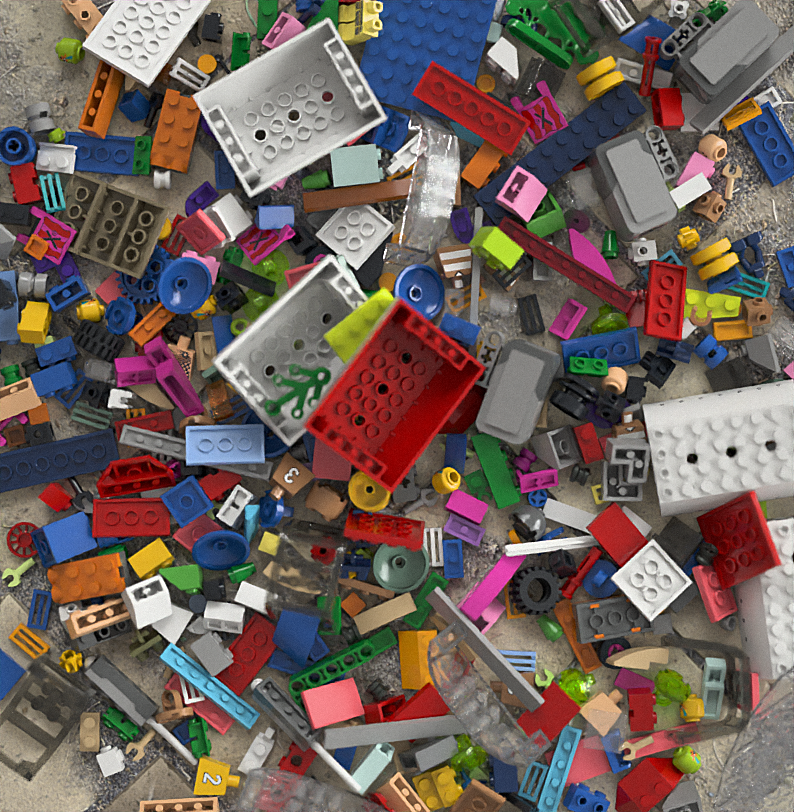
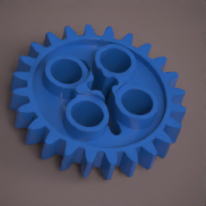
M155 245L150 257L152 260H149L145 272L148 273L147 276L143 274L142 279L137 278L134 284H131L132 276L116 270L115 272L120 274V277H117L115 280L121 282L117 286L119 289H123L121 294L127 295V298L133 300V303L138 304L140 302L144 306L146 302L153 305V299L159 303L157 282L162 270L173 261L169 259L171 254L165 253L166 249ZM160 264L159 271L155 272V267ZM153 282L154 286L149 290V284Z

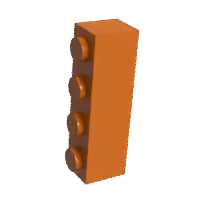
M101 59L78 128L87 136L105 139L125 74Z
M485 140L460 175V179L479 191L481 187L484 188L490 182L488 177L491 172H497L501 166V163H499L503 156L506 158L509 154Z

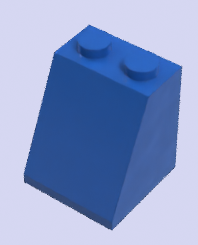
M84 511L43 526L30 533L44 568L98 547L97 538L92 537V531L89 526L90 520L84 514Z

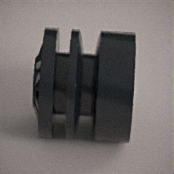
M566 372L563 378L567 382H559L565 391L554 390L548 401L563 413L583 422L589 412L584 402L593 405L595 401L591 397L598 398L600 393L585 379Z

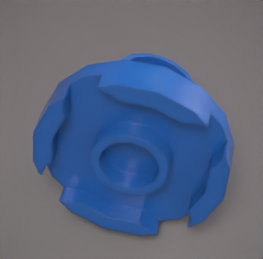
M119 296L116 301L112 300L109 303L105 319H108L106 329L112 334L121 336L129 332L130 329H133L143 319V316L136 311L131 299Z
M266 490L265 497H261L258 503L260 506L259 517L262 520L260 525L271 529L280 523L282 516L293 517L294 507L284 506L283 497L279 501L273 500L269 496L272 490Z
M597 560L582 580L584 589L594 597L605 598L611 596L618 587L610 578L618 571V568L608 560Z

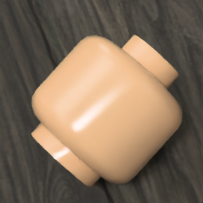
M708 134L700 140L698 152L706 158L717 162L725 157L727 144L720 137Z
M619 367L608 368V376H603L601 381L603 390H609L617 395L622 394L628 382V374Z

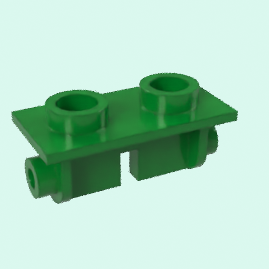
M713 0L708 4L707 8L696 12L703 13L708 19L712 17L716 23L729 10L725 6L726 1ZM692 20V23L695 24V27L701 26V22L699 20Z
M233 32L231 71H236L249 63L250 54H248V50H250L252 37L248 32H243V34Z
M153 136L135 137L132 174L149 176V173L152 172L150 155Z
M229 246L224 251L223 259L240 267L244 258V251L236 250V247ZM219 267L216 282L227 285L231 280L219 276Z
M569 356L570 366L567 367V373L578 376L587 374L589 377H598L600 379L603 376H608L607 360Z
M110 706L106 711L108 715L103 714L101 717L102 723L111 730L113 728L118 732L117 736L124 742H131L133 740L131 735L135 737L139 732L138 726L129 719L121 723L120 721L124 715L115 707L112 708Z
M197 717V721L195 718L189 719L187 724L189 738H197V740L190 741L192 755L195 758L202 757V753L203 755L210 756L212 747L206 735V732H208L206 720L202 717Z

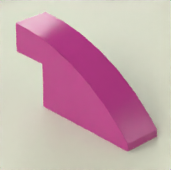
M573 228L568 229L571 257L616 284L610 268L599 251Z
M159 336L145 344L144 351L156 368L157 380L183 414L189 417L205 411L190 380L162 337Z
M504 552L499 560L485 573L460 607V610L471 620L476 621L527 556L507 557Z

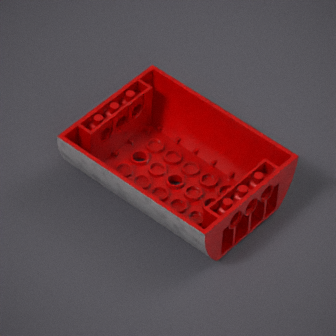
M396 297L300 425L383 488L393 493L486 367L404 300ZM409 353V360L403 363L401 360L402 355ZM385 384L386 391L382 394H379V385ZM362 415V423L355 425V417Z

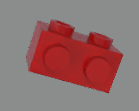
M658 88L651 93L654 125L660 127L661 130H676L684 126L685 116L682 112L680 88Z

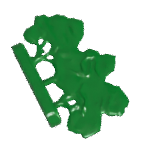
M548 0L507 1L505 5L506 12L514 16L521 15L525 21L524 24L520 20L512 18L507 22L505 29L513 37L562 69H569L573 63L572 56L566 52L569 50L575 54L576 60L580 65L594 64L600 54L594 41L606 38V28L603 22L593 17L581 18L582 6L579 0H556L554 4L548 3ZM527 8L530 9L532 13V17L530 20H528L529 16H526ZM540 23L545 26L546 34L542 36L531 28L532 24ZM548 38L560 39L561 48L549 41ZM570 42H573L571 47L567 46Z

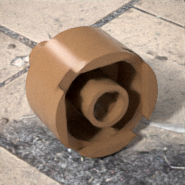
M317 479L304 499L307 502L305 507L313 512L317 510L322 513L321 517L329 522L332 519L337 520L347 505L349 498L343 499L341 491L326 482L324 485L319 484L321 480Z

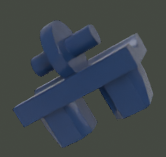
M659 339L655 355L689 364L694 345L681 341Z
M352 548L351 554L344 553V557L336 556L335 570L337 571L338 578H348L350 571L356 572V579L366 580L368 573H370L371 559H365L362 554H356V548Z

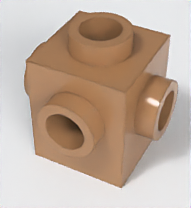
M715 191L711 193L706 192L698 198L692 211L702 219L716 223L727 203L721 199V194Z
M755 297L754 299L742 301V318L747 326H761L770 323L773 307L765 297Z

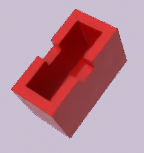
M30 162L10 167L11 173H8L10 183L14 184L15 191L12 194L15 203L32 205L44 202L41 187H38L35 181L39 180L36 165Z
M588 422L573 427L572 430L583 463L589 464L604 459L593 423Z
M217 469V474L212 476L210 473L198 481L208 498L211 501L215 500L217 502L226 496L224 492L228 489L233 491L237 484L241 486L240 481L243 478L240 474Z
M650 687L627 689L630 731L654 730V724L657 723L656 712H653V705H656L655 693L652 694Z

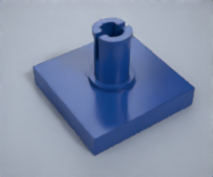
M193 474L160 496L181 528L214 507Z

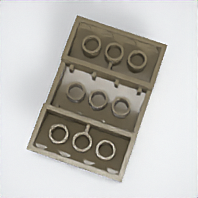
M74 171L70 175L63 192L66 210L58 211L54 214L56 219L77 231L67 251L132 277L142 279L171 208Z

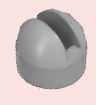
M728 615L721 619L720 626L722 629L728 631L735 629L736 618L734 616Z

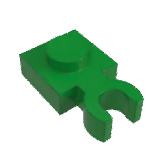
M481 469L463 477L471 494L478 493V500L482 501L481 497L483 495H487L489 500H492L491 494L484 489L489 485Z

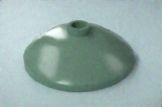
M382 543L373 557V574L383 588L395 593L409 592L417 588L426 578L429 571V556L423 545L422 550L410 551L403 546L393 548L387 546L386 543ZM400 558L401 562L395 564L396 559Z

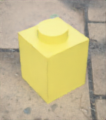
M266 530L258 549L277 556L284 537Z

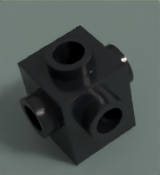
M244 188L240 199L247 203L248 208L257 211L258 206L269 205L272 197L271 192L265 189L250 198Z
M233 281L215 293L218 299L216 303L222 311L226 310L231 315L249 302L243 289Z
M86 380L80 398L90 402L88 406L100 409L101 406L108 409L111 389L108 388L109 384L98 380L97 383Z
M606 390L603 396L599 395L594 405L597 408L594 414L615 424L624 410L627 399Z

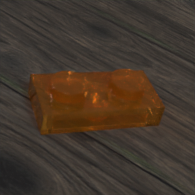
M220 380L206 385L214 420L217 422L234 416L225 381Z

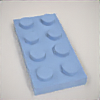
M264 424L186 426L187 466L265 463Z

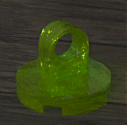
M276 249L256 266L252 263L253 273L276 282V286L286 280L284 271L290 269L287 257Z
M249 289L245 293L249 302L242 306L250 320L256 321L280 298L276 292L273 297H269Z
M609 304L598 307L600 317L591 324L592 335L629 328L630 325L627 316L621 313H613Z
M572 667L560 673L561 678L558 679L559 686L579 706L586 703L590 698L589 687L596 684L594 674L583 675L581 671Z
M660 670L654 679L657 688L655 692L656 704L666 707L672 702H685L691 694L689 683L685 684L682 681L683 676L674 670ZM663 695L667 699H660L659 696Z
M465 733L455 738L458 743L457 748L459 752L450 761L455 771L461 772L463 771L462 768L465 767L471 770L486 762V757H489L485 746H473Z

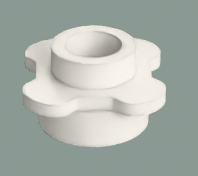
M671 0V8L668 15L672 18L684 20L687 17L686 10L689 7V3L687 1Z

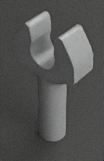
M432 488L422 489L419 499L403 507L406 515L422 505L432 507L436 503L437 497L431 500L425 498L426 494L432 491Z

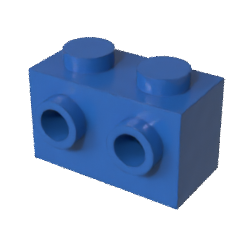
M73 275L65 280L66 283L61 286L56 285L48 290L49 293L45 294L54 312L59 313L91 294L82 277Z
M446 312L438 329L450 339L452 337L459 340V344L469 347L470 345H475L482 327Z
M68 336L36 348L35 352L41 367L50 368L63 361L72 362L76 360V356L81 355L79 347L72 341L73 336Z
M63 362L30 375L37 396H44L45 399L56 396L55 392L59 390L63 392L74 389L73 385L78 384L71 362Z
M571 783L562 804L574 812H606L611 802L605 798L606 794L598 790L592 792L589 790L590 787L583 783H579V785Z

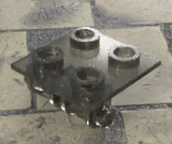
M739 356L712 370L704 372L713 392L753 386Z

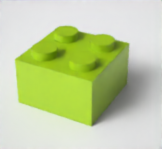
M481 227L468 244L473 249L471 252L479 258L483 257L487 261L486 264L494 270H511L524 252L523 249L496 227Z

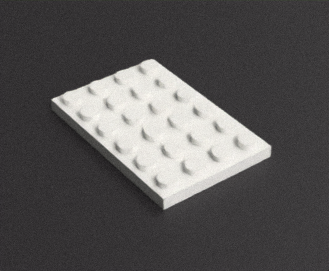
M116 0L82 47L87 52L149 88L211 0Z

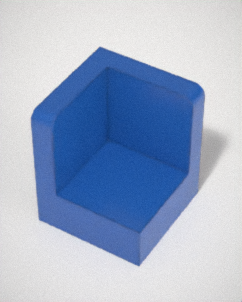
M138 89L123 94L118 105L121 112L132 123L145 119L151 107L149 101Z

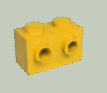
M27 301L25 309H22L21 323L17 325V334H20V339L23 343L44 344L52 320L50 303Z
M159 537L127 560L139 578L145 581L155 577L159 569L169 568L173 564L172 562L175 560V557L165 542Z

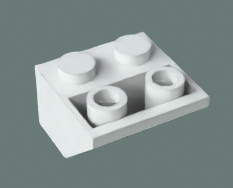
M501 37L486 54V66L492 72L497 71L501 75V80L507 85L512 84L514 86L518 79L517 49L505 38Z
M161 574L128 587L121 594L136 629L172 615L169 591Z

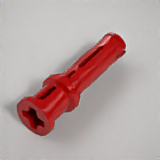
M654 36L645 37V52L642 53L644 64L638 95L645 97L651 95L655 63L659 59V45L662 43L661 38ZM647 70H649L648 81L646 84Z
M593 545L592 549L578 566L577 572L568 576L564 585L559 587V590H562V595L567 599H573L572 595L578 587L583 585L582 580L603 554V551Z

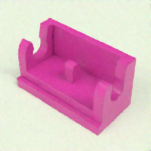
M568 298L548 331L564 341L568 340L588 308L574 299Z
M147 355L114 359L116 369L114 374L117 387L156 383V368Z
M550 466L551 469L524 475L521 474L520 470H516V481L521 494L558 486L557 470Z
M457 489L452 491L443 510L479 525L489 504Z

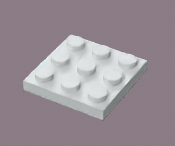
M364 204L339 208L316 233V236L339 256L343 255L346 262L357 271L395 227L370 205Z
M653 539L610 578L649 622L692 583L687 575Z

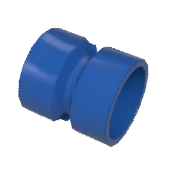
M710 333L692 351L697 357L704 358V363L711 370L729 353L722 345H717V340ZM714 349L716 352L710 357L708 353Z

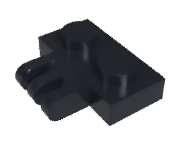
M646 351L639 361V365L648 372L645 378L659 389L665 384L676 367V364L669 358L657 357L651 351Z

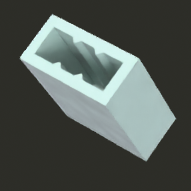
M376 144L340 147L330 152L334 189L379 183L380 179H383L382 167L378 168L381 152L380 148L376 149Z
M388 742L373 744L352 770L350 776L362 788L359 791L361 795L390 762L395 748Z

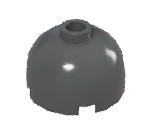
M522 505L508 515L509 521L513 519L515 522L512 525L514 529L527 541L532 539V542H536L545 533V513L539 507Z

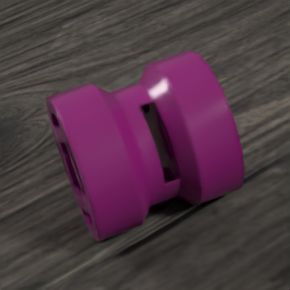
M522 447L520 455L515 457L512 463L528 473L530 465L536 462L538 457L525 447Z

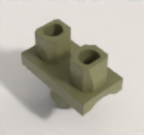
M135 629L136 636L131 639L133 644L129 646V653L132 658L136 657L141 662L145 661L149 657L146 649L152 646L156 652H159L165 647L161 634L156 629L151 632L148 629L142 632L140 629Z

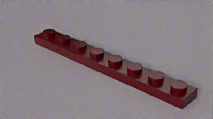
M504 216L497 229L523 249L524 252L623 313L627 314L637 298L508 217Z

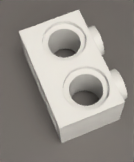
M237 484L216 517L238 530L244 521L246 505H255L259 498Z

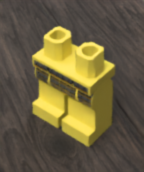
M360 0L352 5L339 6L338 23L341 24L338 25V34L344 44L354 46L371 39V37H378V31L382 30V22L378 19V15L383 9L381 2Z

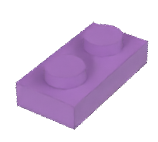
M453 513L450 514L443 529L477 547L486 529Z

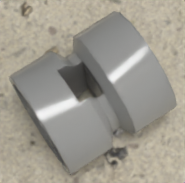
M37 103L25 108L26 117L31 121L29 128L32 136L44 135L56 130L53 119L49 117L52 114L49 103Z
M21 272L18 281L19 296L31 297L34 295L35 298L47 299L45 294L49 293L48 290L50 289L49 274L37 273L34 276L32 272Z

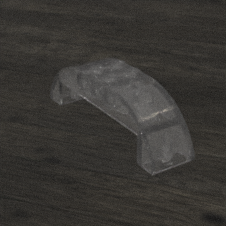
M417 111L411 112L408 130L420 133L400 241L399 243H386L383 262L405 268L413 264H425L441 244L450 220L460 164L459 143L452 126L446 120Z
M455 620L430 640L428 645V668L438 693L470 736L484 750L507 764L529 767L552 743L541 729L529 736L526 735L457 645L468 634L459 622Z
M274 768L250 769L235 807L245 812H255L256 808L269 812H389L377 803L354 792L300 774Z

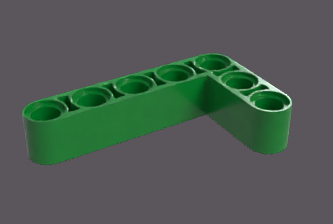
M368 639L360 640L293 674L289 678L288 689L295 703L307 715L305 706L301 703V692L316 688L370 661L375 655L373 643ZM363 647L371 648L369 653H362L361 649ZM350 655L354 659L351 662H346L343 660L344 657ZM330 664L336 665V669L333 671L327 670L326 667ZM312 673H317L319 675V677L315 680L311 679L309 676ZM294 682H300L302 686L300 688H294L292 684Z

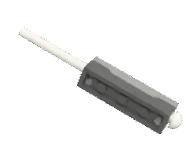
M104 654L96 662V657L89 656L85 659L84 667L87 669L85 674L88 676L86 679L92 685H98L102 689L100 692L106 698H112L116 702L115 706L120 711L127 712L130 715L129 719L135 725L139 724L142 726L145 722L150 724L193 766L197 764L199 760L161 724H157L152 714L159 706Z
M270 676L265 680L257 678L252 681L251 689L254 692L251 698L304 752L310 747L315 750L355 793H358L362 789L360 785L317 742L322 730L320 728L312 730L309 718L305 712Z

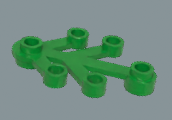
M295 363L291 364L288 369L289 373L293 376L302 375L309 377L310 379L305 382L284 378L280 374H275L272 377L274 385L294 389L277 400H268L264 405L265 413L272 417L279 415L281 407L298 396L296 406L291 410V416L297 420L301 419L304 416L303 409L308 390L315 386L313 396L307 400L308 406L312 408V400L318 401L323 386L330 382L331 372L328 368L320 366L315 370L302 368ZM294 367H298V371L296 373L292 372ZM320 373L324 374V377L322 379L318 378V375ZM281 377V382L277 384L276 379ZM274 404V409L269 410V405ZM296 410H300L299 416L294 415Z

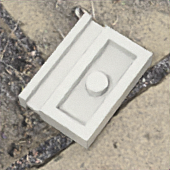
M39 142L40 151L38 150L36 170L66 174L74 173L76 146Z

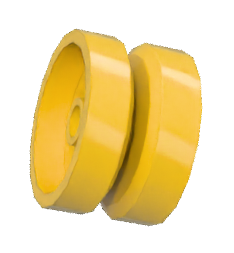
M613 56L590 65L575 77L580 86L589 85L584 91L588 101L608 93L615 86H619L625 81L621 71L612 72L617 66Z
M727 237L689 257L693 266L706 263V266L697 272L701 281L712 275L715 277L728 270L731 265L739 262L736 254L733 252L725 256L722 255L723 252L731 247Z
M361 470L351 477L348 485V494L351 501L360 510L367 513H376L383 510L389 504L392 493ZM373 487L372 493L366 491L367 488L371 489Z

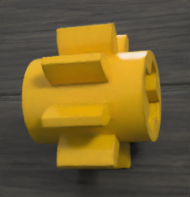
M689 226L680 229V234L676 235L681 249L686 247L687 251L696 248V243L700 241L696 229L690 230Z
M66 650L59 657V666L61 670H66L67 673H75L80 669V666H83L81 653L76 654L74 650Z

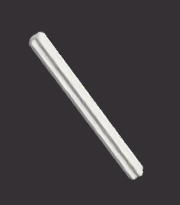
M590 535L506 545L504 552L509 557L552 552L561 548L563 550L593 547V545L600 546V544Z

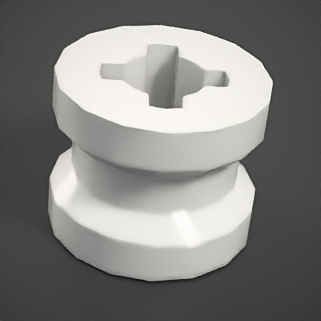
M155 170L154 188L165 187L166 189H171V170H166L165 172Z

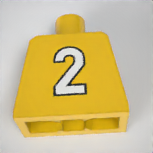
M202 755L199 761L193 794L225 795L227 786L239 787L240 776L230 775L231 765Z

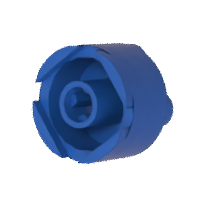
M13 126L7 127L0 132V160L3 163L12 167L35 160L37 146L34 138L29 133ZM15 144L19 146L16 151L12 149L15 148Z

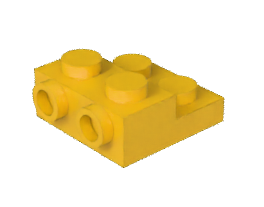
M447 762L411 777L419 798L431 812L441 807L447 808L453 805L463 792L461 785H456L454 778L457 775L453 766L449 767Z

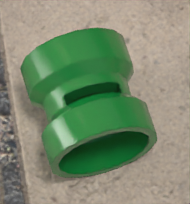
M18 364L0 369L1 375L5 378L4 386L23 380L19 376L20 368Z

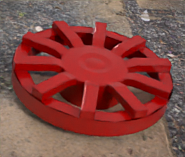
M30 522L15 524L7 534L9 550L21 558L32 557L38 553L37 549L34 551L31 547V544H35L30 533H28V526L33 527L31 532L39 528ZM21 525H25V532H22ZM17 528L20 534L13 533V530ZM11 535L17 537V540L10 542ZM17 543L18 546L14 550L11 544ZM21 547L23 548V554L17 552ZM26 547L29 548L31 554L26 555Z

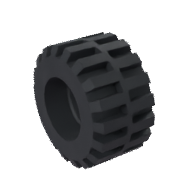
M87 319L82 320L72 338L74 344L109 363H114V359L118 358L125 345V341L122 338Z
M536 566L519 570L517 576L512 578L514 582L509 585L512 588V591H509V596H513V599L510 600L516 604L515 608L528 615H543L544 613L551 612L550 609H555V603L560 601L558 595L562 594V590L558 588L561 586V583L556 581L558 579L557 575H552L553 571L550 569L546 570V567ZM533 579L537 580L543 589L542 597L538 602H533L527 592L528 585Z

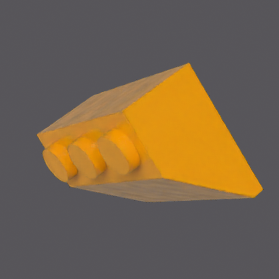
M436 628L419 629V631L417 629L398 631L402 689L420 690L428 682L437 689L441 688Z

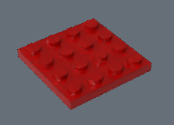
M750 491L696 518L704 541L713 544L718 549L713 565L722 590L729 589L782 565L755 491Z
M349 509L344 530V536L353 541L363 539L371 544L386 543L387 546L393 548L403 546L410 551L422 550L425 521L382 513H372L370 515L364 512L357 513L356 515L353 514V510L356 509Z

